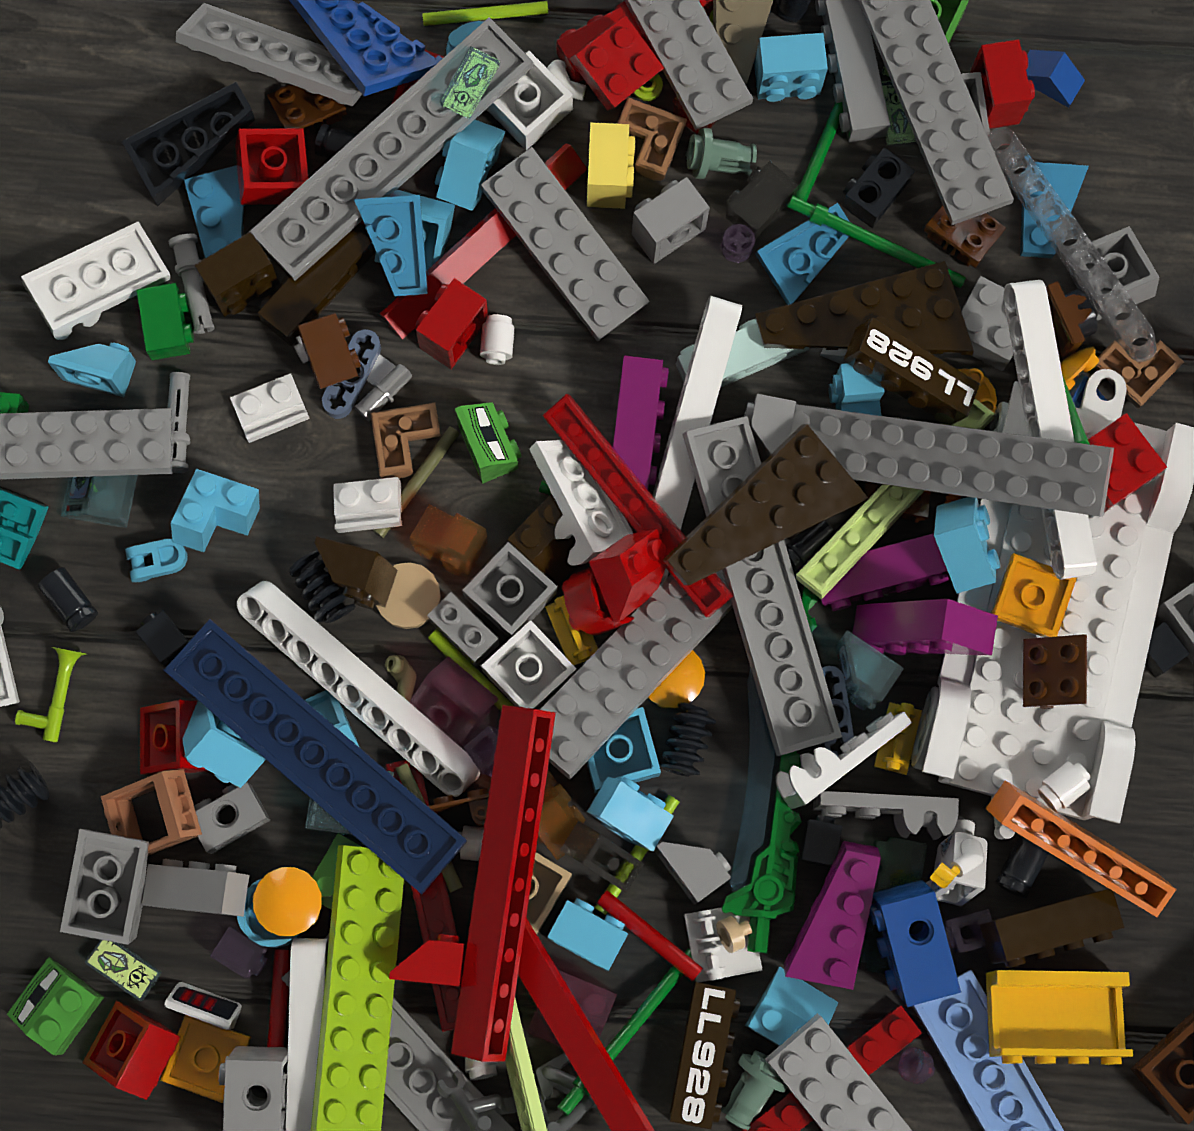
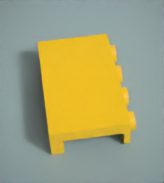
M995 970L986 973L989 1057H1001L1002 1064H1022V1057H1035V1064H1056V1058H1068V1064H1089V1058H1101V1065L1122 1064V1058L1133 1057V1049H1126L1122 998V988L1130 986L1129 972Z

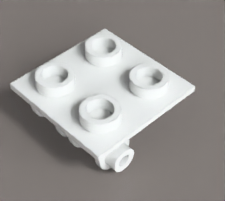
M722 908L684 914L692 959L703 967V970L696 977V982L762 971L760 954L747 952L748 935L744 936L745 947L743 949L729 953L722 945L717 933L716 924L718 921L732 916L739 924L746 920L750 922L749 917L723 913Z

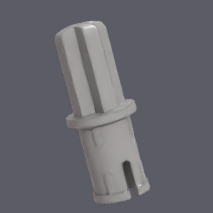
M398 364L379 384L377 382L373 384L374 388L354 406L355 409L369 422L372 412H378L388 401L390 403L394 401L392 397L412 378L411 372L404 365Z

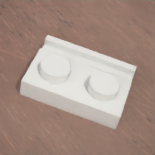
M291 373L230 397L249 443L310 419Z
M398 477L334 484L335 530L338 533L402 526L401 481Z

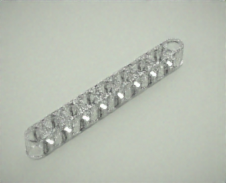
M999 127L991 131L988 135L989 141L1011 189L1083 292L1088 296L1090 302L1128 356L1137 362L1150 360L1157 351V344L1153 328L1014 132L1006 127ZM1002 145H1009L1004 150H997ZM1026 168L1022 173H1013L1016 169ZM1036 191L1043 192L1038 197H1030ZM1052 215L1060 216L1055 221H1046ZM1069 239H1076V240H1077V242L1074 243L1073 245H1070V246L1063 245V243H1064L1066 240H1069ZM1086 263L1095 264L1089 270L1080 269ZM1103 288L1112 289L1107 295L1097 294ZM1126 312L1130 314L1125 320L1114 319L1120 313ZM1138 338L1148 339V342L1142 346L1132 344Z

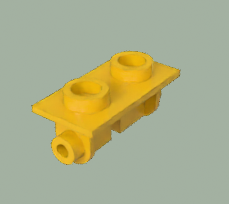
M564 596L558 597L554 600V603L545 606L565 657L575 666L587 661L598 650L593 635L587 634L582 630L576 631L571 627Z
M889 702L886 714L891 712L895 716L905 712L912 723L878 749L874 767L907 775L922 710L914 709V705L908 703H901L899 705Z

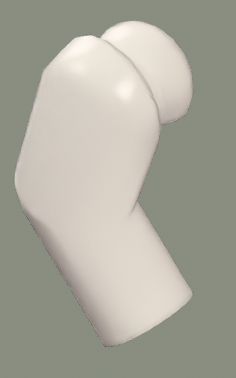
M558 59L553 60L547 69L573 94V98L583 100L586 85L570 81L565 62Z

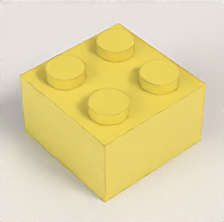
M590 122L587 207L625 209L626 198H632L635 136H629V124Z

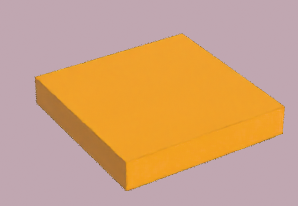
M1012 553L991 613L998 615V621L1041 637H1056L1077 577L1059 580L1055 576L1052 567Z
M185 1015L178 1032L181 1038L176 1045L174 1054L169 1058L160 1081L223 1103L225 1085H219L220 1064L225 1063L226 1056H229L236 1046H248L251 1037L233 1030H225Z

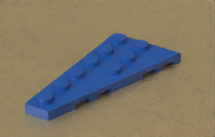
M289 0L363 96L420 79L443 59L439 55L433 57L426 52L425 45L417 39L412 42L400 34V27L364 2L358 4L353 0Z

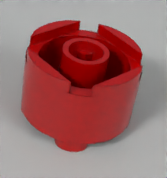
M591 566L573 574L568 580L563 582L562 591L569 614V623L574 630H582L590 635H602L631 622L635 618L630 616L637 609L621 621L613 622Z

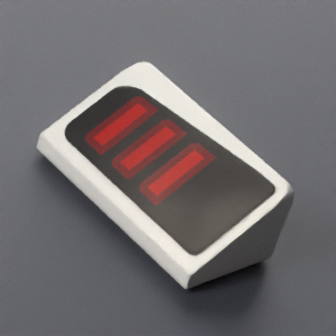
M179 982L164 1004L169 1009L225 1030L234 1028L242 1005L238 1002L184 982Z

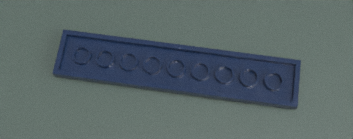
M211 619L208 620L164 669L168 675L419 893L423 894L467 843V840Z

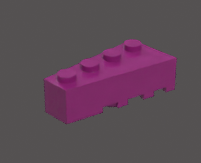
M624 356L613 448L648 490V485L655 486L657 466H651L652 452L659 453L661 434L655 433L656 420L663 421L665 401L659 400L660 387L667 388L669 368L663 367V360Z
M934 534L867 551L822 598V604L826 608L832 607V611L851 607V602L864 599V602H872L884 598L885 594L897 592V594L907 593L916 590V587L937 585L951 580Z
M950 599L857 605L851 644L863 647L864 653L875 656H883L884 652L896 655L933 653L992 656L998 615Z
M843 841L825 878V883L811 907V912L804 926L801 927L796 942L783 964L785 977L853 990L881 860L878 847Z

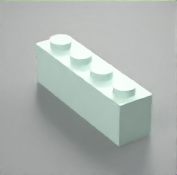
M756 319L747 321L735 333L721 387L809 350V347L804 349L764 348ZM694 345L683 349L680 352L681 355L677 357L676 367L683 382L685 381Z

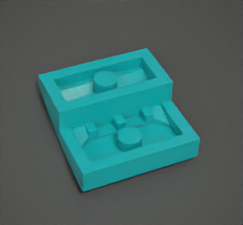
M0 487V562L21 569L32 549L49 506Z

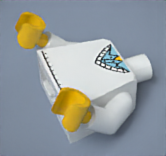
M957 820L954 832L939 844L934 873L930 876L931 880L926 883L935 891L938 901L962 906L985 889L987 841L984 838L974 836L975 823L970 820Z

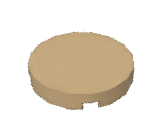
M411 562L396 564L393 567L398 571L386 607L377 605L376 607L381 616L392 626L403 629L418 628L429 621L427 615L441 601L439 584L433 573L422 565Z

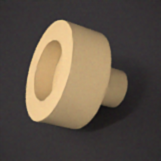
M732 916L722 919L716 924L720 941L729 953L743 949L745 947L744 936L752 933V928L747 920L738 924Z

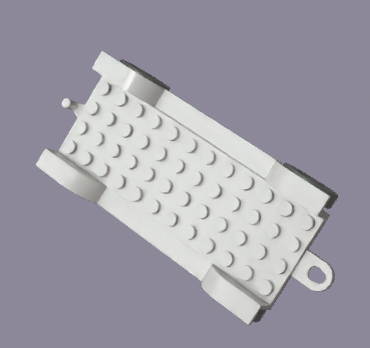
M1110 369L1098 370L1086 382L1080 408H1076L1088 439L1121 417L1127 388L1123 377L1116 371ZM1104 378L1110 379L1115 384V396L1109 401L1101 400L1096 393L1100 381ZM1015 381L1013 384L1009 403L1001 402L997 406L988 431L1028 436L1019 382ZM1135 423L1166 464L1167 468L1156 478L1105 512L1103 517L1088 515L1096 556V571L1093 575L1077 577L1057 635H1087V704L1057 705L1053 709H1041L1040 706L1023 707V639L1043 637L997 620L992 656L944 654L937 682L939 687L934 686L930 689L922 708L911 756L913 768L939 776V782L990 795L992 796L991 800L1006 780L1046 805L1037 791L1043 786L1042 781L1067 761L1073 765L1079 763L1091 777L1088 781L1090 789L1065 809L1060 808L1056 812L1081 820L1095 817L1120 823L1135 753V732L1131 727L1173 534L1182 521L1194 485V427L1175 423L1170 429L1165 431ZM981 499L979 506H986L990 518V524L987 525L990 538L986 541L990 550H996L1000 561V568L996 569V583L961 592L958 594L957 602L991 613L1012 553L1052 567L1042 508ZM994 817V835L996 838H1012L1015 832L1001 824Z

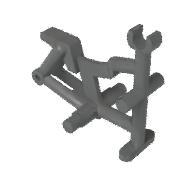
M565 1053L542 1065L534 1073L547 1131H569L589 1110L597 1107L590 1095L589 1097L584 1096L568 1116L563 1114L556 1122H550L544 1102L551 1098L553 1089L567 1095L574 1087L572 1083L576 1079V1077L561 1070L570 1063ZM458 1070L452 1075L453 1080L456 1082L455 1088L447 1087L443 1079L438 1081L437 1090L439 1094L444 1098H452L471 1131H488L491 1127V1119L487 1116L479 1117L477 1113L495 1109L501 1115L517 1112L514 1097L502 1098L499 1094H492L469 1101L463 1091L465 1084L464 1076Z

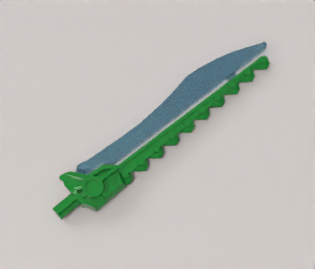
M804 586L801 599L812 633L817 624L815 618H812L808 611L819 600V597ZM750 667L747 680L750 738L748 780L735 858L729 880V885L734 893L726 896L721 910L723 913H732L734 916L749 917L752 933L748 934L747 952L767 953L770 920L775 919L778 915L794 911L798 856L796 854L799 852L797 842L790 839V834L801 824L799 813L790 809L776 786L769 847L754 858L750 882L746 886L745 881L747 880L751 855L764 843L775 759L774 745ZM797 751L780 755L779 771L789 774V770L793 765L801 768L800 755Z

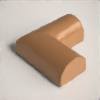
M628 97L617 124H629V134L645 140L636 160L635 170L644 177L661 181L666 176L687 119Z
M1114 340L1098 356L1100 361L1094 369L1096 371L1110 369L1119 373L1126 383L1125 398L1139 409L1184 361L1160 340L1138 362ZM1105 378L1113 387H1115L1113 381Z
M436 403L371 413L380 477L382 479L392 477L401 479L412 475L413 468L409 441L441 436Z

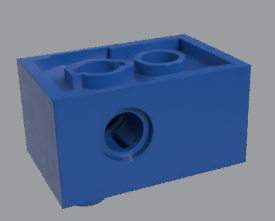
M923 880L873 893L869 916L872 924L876 925L878 932L881 934V937L876 938V943L881 958L887 957L890 970L885 971V977L889 990H895L907 1007L961 993L935 891ZM918 921L916 927L909 929L913 922Z

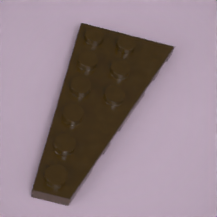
M946 261L755 314L764 348L804 349L809 347L826 348V350L848 349L856 327L873 317L931 354L953 352L961 353V355H973L974 353Z
M802 424L674 548L663 561L684 585H691L869 498L810 426Z

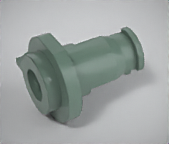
M701 128L698 134H692L688 150L685 153V156H687V168L692 170L693 177L696 179H704L708 170L732 174L742 172L747 176H751L750 162L756 163L757 147L755 144L747 146L736 141L714 139L712 129Z
M754 1051L753 1055L742 1054L738 1063L745 1071L733 1089L728 1104L721 1109L726 1114L725 1118L744 1130L750 1129L751 1126L749 1124L760 1113L774 1089L779 1092H786L787 1086L765 1060L768 1056L759 1051Z

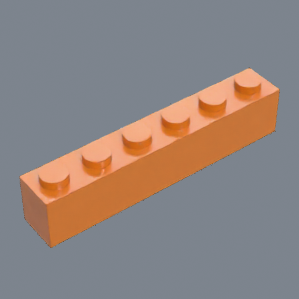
M1006 780L986 807V810L1004 826L1155 917H1158L1177 890L1155 871L1060 813L1054 812L1047 805Z

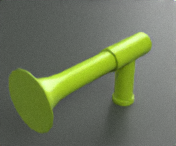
M52 647L58 654L59 668L48 715L42 716L18 710L15 724L44 729L43 740L58 742L71 672L77 659L87 654Z

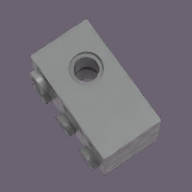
M236 1046L230 1055L226 1056L225 1063H221L219 1069V1085H225L223 1131H286L288 1047ZM256 1085L264 1087L267 1093L259 1091Z

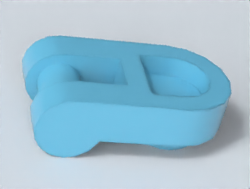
M163 539L125 549L127 560H131L132 570L130 571L131 582H143L154 577L176 573L187 562L185 547L173 543V539ZM152 555L154 565L145 567L144 558Z

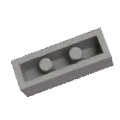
M163 859L162 865L148 864L142 900L143 906L244 917L250 875L236 873L237 866L216 864L215 870H209L210 864L189 861L188 868L183 867L184 861Z

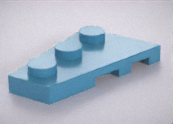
M1025 162L1023 165L1020 256L1053 258L1089 166Z
M237 165L184 179L204 255L207 258L243 236L245 205L240 204Z
M420 195L354 199L394 296L428 294Z
M838 203L829 208L828 212L849 221ZM808 220L759 249L755 255L786 304L789 305L796 301L849 236L824 224L819 226Z

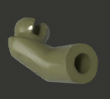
M391 655L385 661V669L397 681L396 691L410 703L417 674L406 658L401 655Z

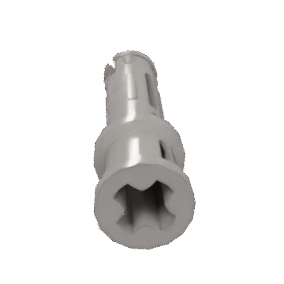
M182 234L175 236L168 242L170 248L174 249L177 265L175 266V272L183 280L194 333L203 334L205 333L204 328L211 332L215 327L212 322L203 281L195 267V264L202 261L199 260L195 245L198 242L197 235Z
M172 372L169 375L170 386L167 408H171L173 414L172 473H184L189 469V465L186 463L187 445L190 444V437L186 433L190 375L184 372ZM179 394V416L176 417L177 395ZM173 449H176V458H173Z

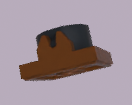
M1057 281L1047 285L1046 290L1059 360L1061 362L1078 350L1085 341V337L1095 334L1098 326L1096 314L1088 296L1080 289L1064 294Z

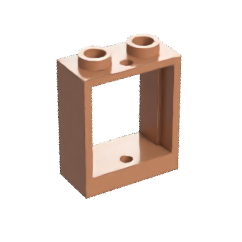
M184 769L162 771L101 796L104 814L111 834L142 840L131 799L156 790L168 836L150 842L148 856L202 835Z

